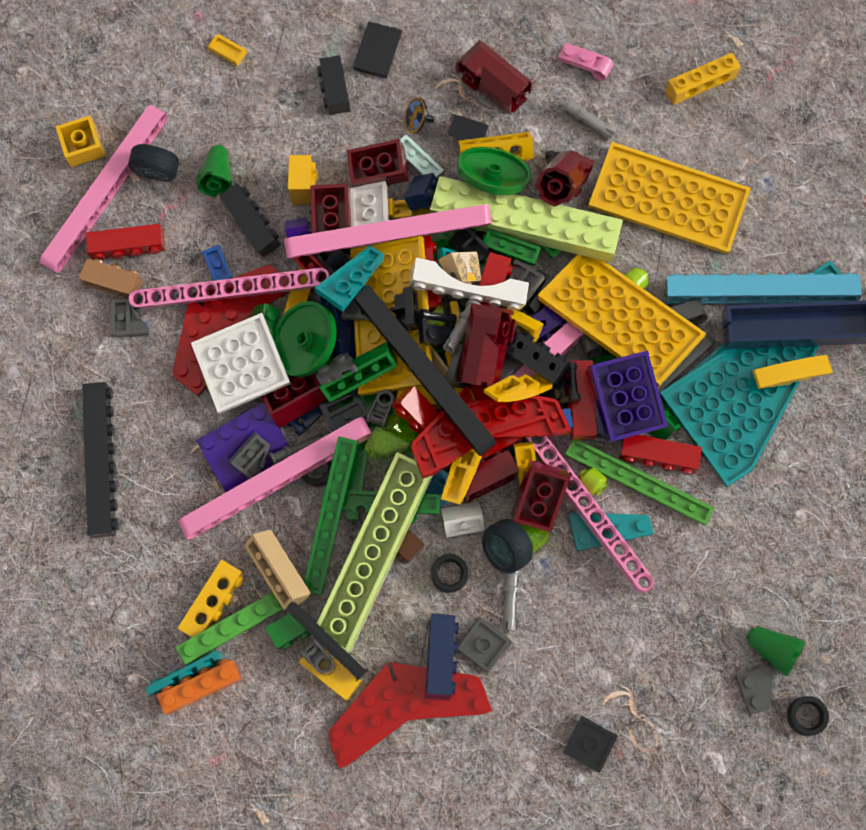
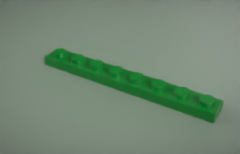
M338 436L304 580L310 593L318 595L323 593L358 440Z

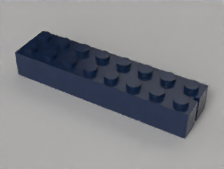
M866 300L726 305L722 311L723 329H726L724 331L725 349L866 344Z

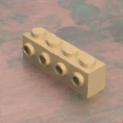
M267 530L253 534L244 546L283 610H287L288 606L293 602H296L298 605L303 604L311 593L273 532Z

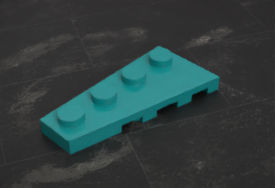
M371 245L317 285L315 287L316 293L343 312L384 261V254Z
M567 513L576 551L602 546L578 513ZM606 514L625 541L654 534L649 515ZM597 515L590 516L592 522H600V518ZM602 531L604 538H612V534L609 531Z
M217 650L182 669L179 668L168 673L169 676L163 679L160 677L152 680L150 685L146 687L148 695L154 696L167 686H175L186 677L191 676L192 678L205 668L217 666L218 662L226 659L224 653Z

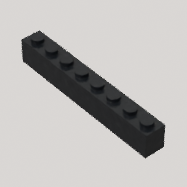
M106 382L82 384L87 533L92 538L116 536L119 524L118 519L115 518L118 503L114 498V492L117 491V483L114 480L113 474L116 473V464L113 461L115 444L112 443L115 429L114 425L111 424L114 410L110 399H113V390Z

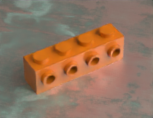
M224 659L218 662V666L211 670L210 667L199 671V675L194 678L189 676L180 680V684L175 687L170 685L161 689L162 693L156 696L163 713L171 715L242 681L243 678L236 662Z

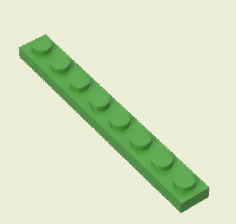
M572 440L564 455L588 468H596L604 476L703 526L707 525L714 510V507L580 440Z

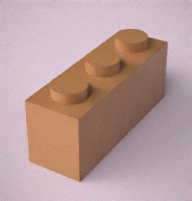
M86 259L78 278L85 286L126 299L129 298L133 291L140 290L143 283L138 272L130 269L128 271L122 270L121 267L115 264H111V266L106 265L99 259Z

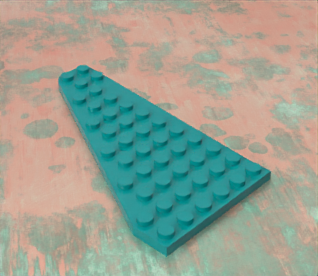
M831 260L812 272L815 275H824L826 273L841 274ZM723 344L681 379L659 393L661 399L682 424V428L696 446L702 447L701 454L726 488L754 469L800 383L798 381L789 385L758 389L753 370L814 357L819 346L725 349V344Z

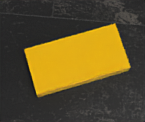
M216 34L207 46L209 51L236 66L240 64L247 54L246 49L219 34Z

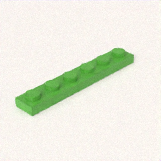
M271 592L176 646V650L185 666L279 613L283 608L274 593Z

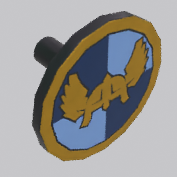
M415 97L409 102L404 115V125L409 133L416 134L422 129L425 122H434L435 117L427 115V105L422 98Z

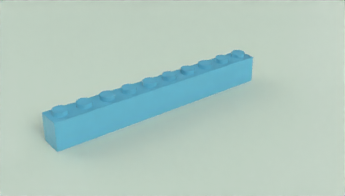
M754 273L747 275L672 274L667 276L666 304H683L692 300H698L701 304L859 301L862 295L860 274L853 273L835 275L833 273H826L824 275H815L813 273L796 275L794 273L776 275L774 273L766 275Z

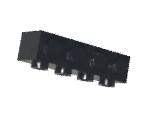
M236 183L219 197L256 252L265 257L281 245L278 240L280 236L274 228H270L268 218L264 214L261 215L259 212L260 206L249 197L251 195L250 191L245 186L241 187Z
M516 325L512 342H507L505 345L508 346L506 353L552 383L558 384L570 365L565 362L567 358L558 352L556 355L549 351L551 348L543 342L540 344L533 341L535 337L527 332L522 334L517 330L519 327Z

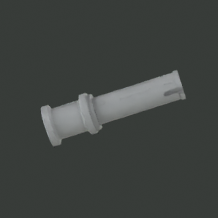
M571 98L564 107L563 112L569 113L577 122L582 121L609 140L615 130L588 113L586 107H581Z
M475 300L467 301L465 310L458 316L459 321L443 345L445 351L449 353L455 352V349L466 333L471 304L481 305Z
M520 570L510 574L504 573L506 574L505 586L503 587L505 592L503 630L516 631L517 593L521 589L519 587Z

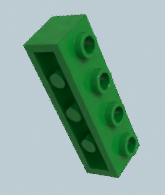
M387 341L353 359L358 369L357 372L352 373L351 370L343 372V377L338 380H333L323 386L319 384V388L329 402L398 367L397 356Z

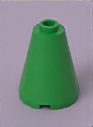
M221 145L210 148L195 181L198 190L207 196L216 197V195L223 194L233 186L228 150Z
M756 626L755 629L751 627L746 636L749 639L748 644L781 674L787 677L806 644V641L759 626Z

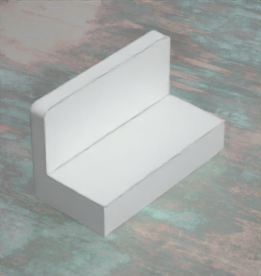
M479 502L441 509L446 538L485 530Z

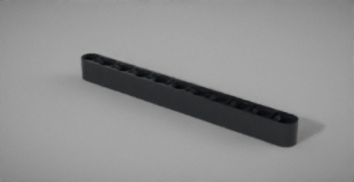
M368 284L363 287L354 297L355 303L475 452L482 456L497 443L492 435Z

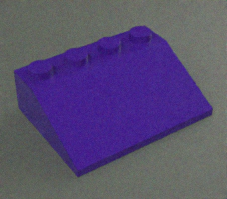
M648 350L587 367L607 442L668 427Z
M264 402L196 440L226 492L249 480L246 475L228 460L254 431L270 444L268 453H275L282 450L284 446H289L279 427L270 416ZM268 454L265 457V465L261 472L272 467Z

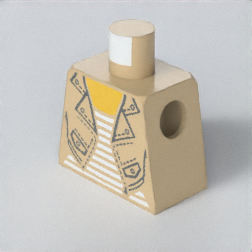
M453 252L439 259L442 270L458 281L470 285L481 281L477 252Z

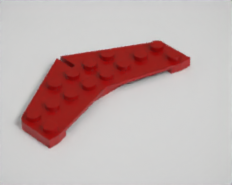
M265 265L234 278L281 272L271 265ZM288 277L283 279V287L289 284ZM269 279L264 282V288L268 289L271 285ZM251 282L246 284V291L251 290ZM230 284V285L228 286V288H227L228 293L233 292V290H234L233 284ZM214 286L209 290L210 295L215 293L216 289ZM290 291L201 302L204 304L203 307L199 303H188L173 367L175 379L199 397L207 386L205 385V378L191 343L248 319L252 316L254 306L264 303L269 305L279 297H284Z
M471 384L470 389L476 401H474L468 385L458 394L493 438L561 436L571 431L559 402L553 398L533 396L518 401L497 402L484 393V389L488 387ZM443 411L412 442L411 452L422 479L433 476L473 449Z
M391 662L397 678L393 682L389 667L386 664L329 730L328 738L338 768L350 765L408 720L483 715L491 712L492 709L480 678L475 675L456 672V674H453L452 680L456 682V690L450 700L425 698L427 668Z

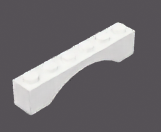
M416 258L412 265L409 286H413L417 290H432L433 293L439 295L444 293L450 294L453 298H468L479 303H489L493 307L504 306L508 307L509 310L518 311L526 305L529 283L509 279L503 283L491 286L470 285L448 275L436 262Z

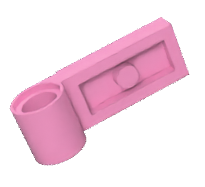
M568 43L564 45L558 56L559 61L590 71L592 76L600 81H604L614 65L613 61L606 56Z

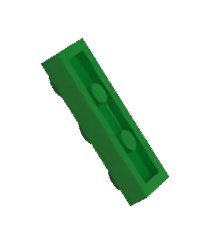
M489 228L483 240L489 246L490 251L514 260L517 259L531 266H535L541 251L539 246Z

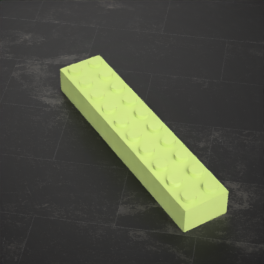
M439 176L430 213L489 204L492 224L472 227L470 229L487 232L489 228L528 243L612 263L623 222L622 219L563 205L554 207L542 200L517 194H491L481 191L467 182Z
M398 452L390 465L317 622L348 653L352 651L433 477L430 476L422 479L415 460Z

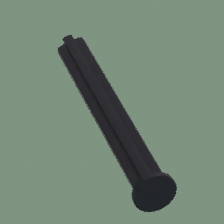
M296 602L288 606L287 612L356 678L355 681L358 682L368 669H364Z

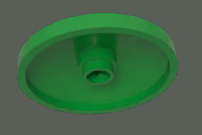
M474 147L463 151L458 158L457 171L460 177L469 185L481 191L498 195H512L524 191L530 183V168L522 159L510 152L492 147Z
M313 301L298 303L286 311L275 328L273 340L288 375L298 378L307 377L317 372L327 362L336 342L337 330L335 319L326 307Z

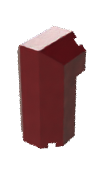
M481 40L474 44L456 62L457 74L461 72L463 75L461 78L463 83L473 91L479 89V92L484 93L508 114L511 111L513 113L516 112L527 100L525 97L526 93L530 94L533 90V82Z
M573 150L560 152L540 172L535 187L540 193V199L555 207L569 202L573 197L577 198L582 191L580 187L587 182L595 161Z
M471 304L458 382L490 387L501 380L505 352L508 348L505 345L507 342H512L516 327L515 319H511V315H514L513 310Z

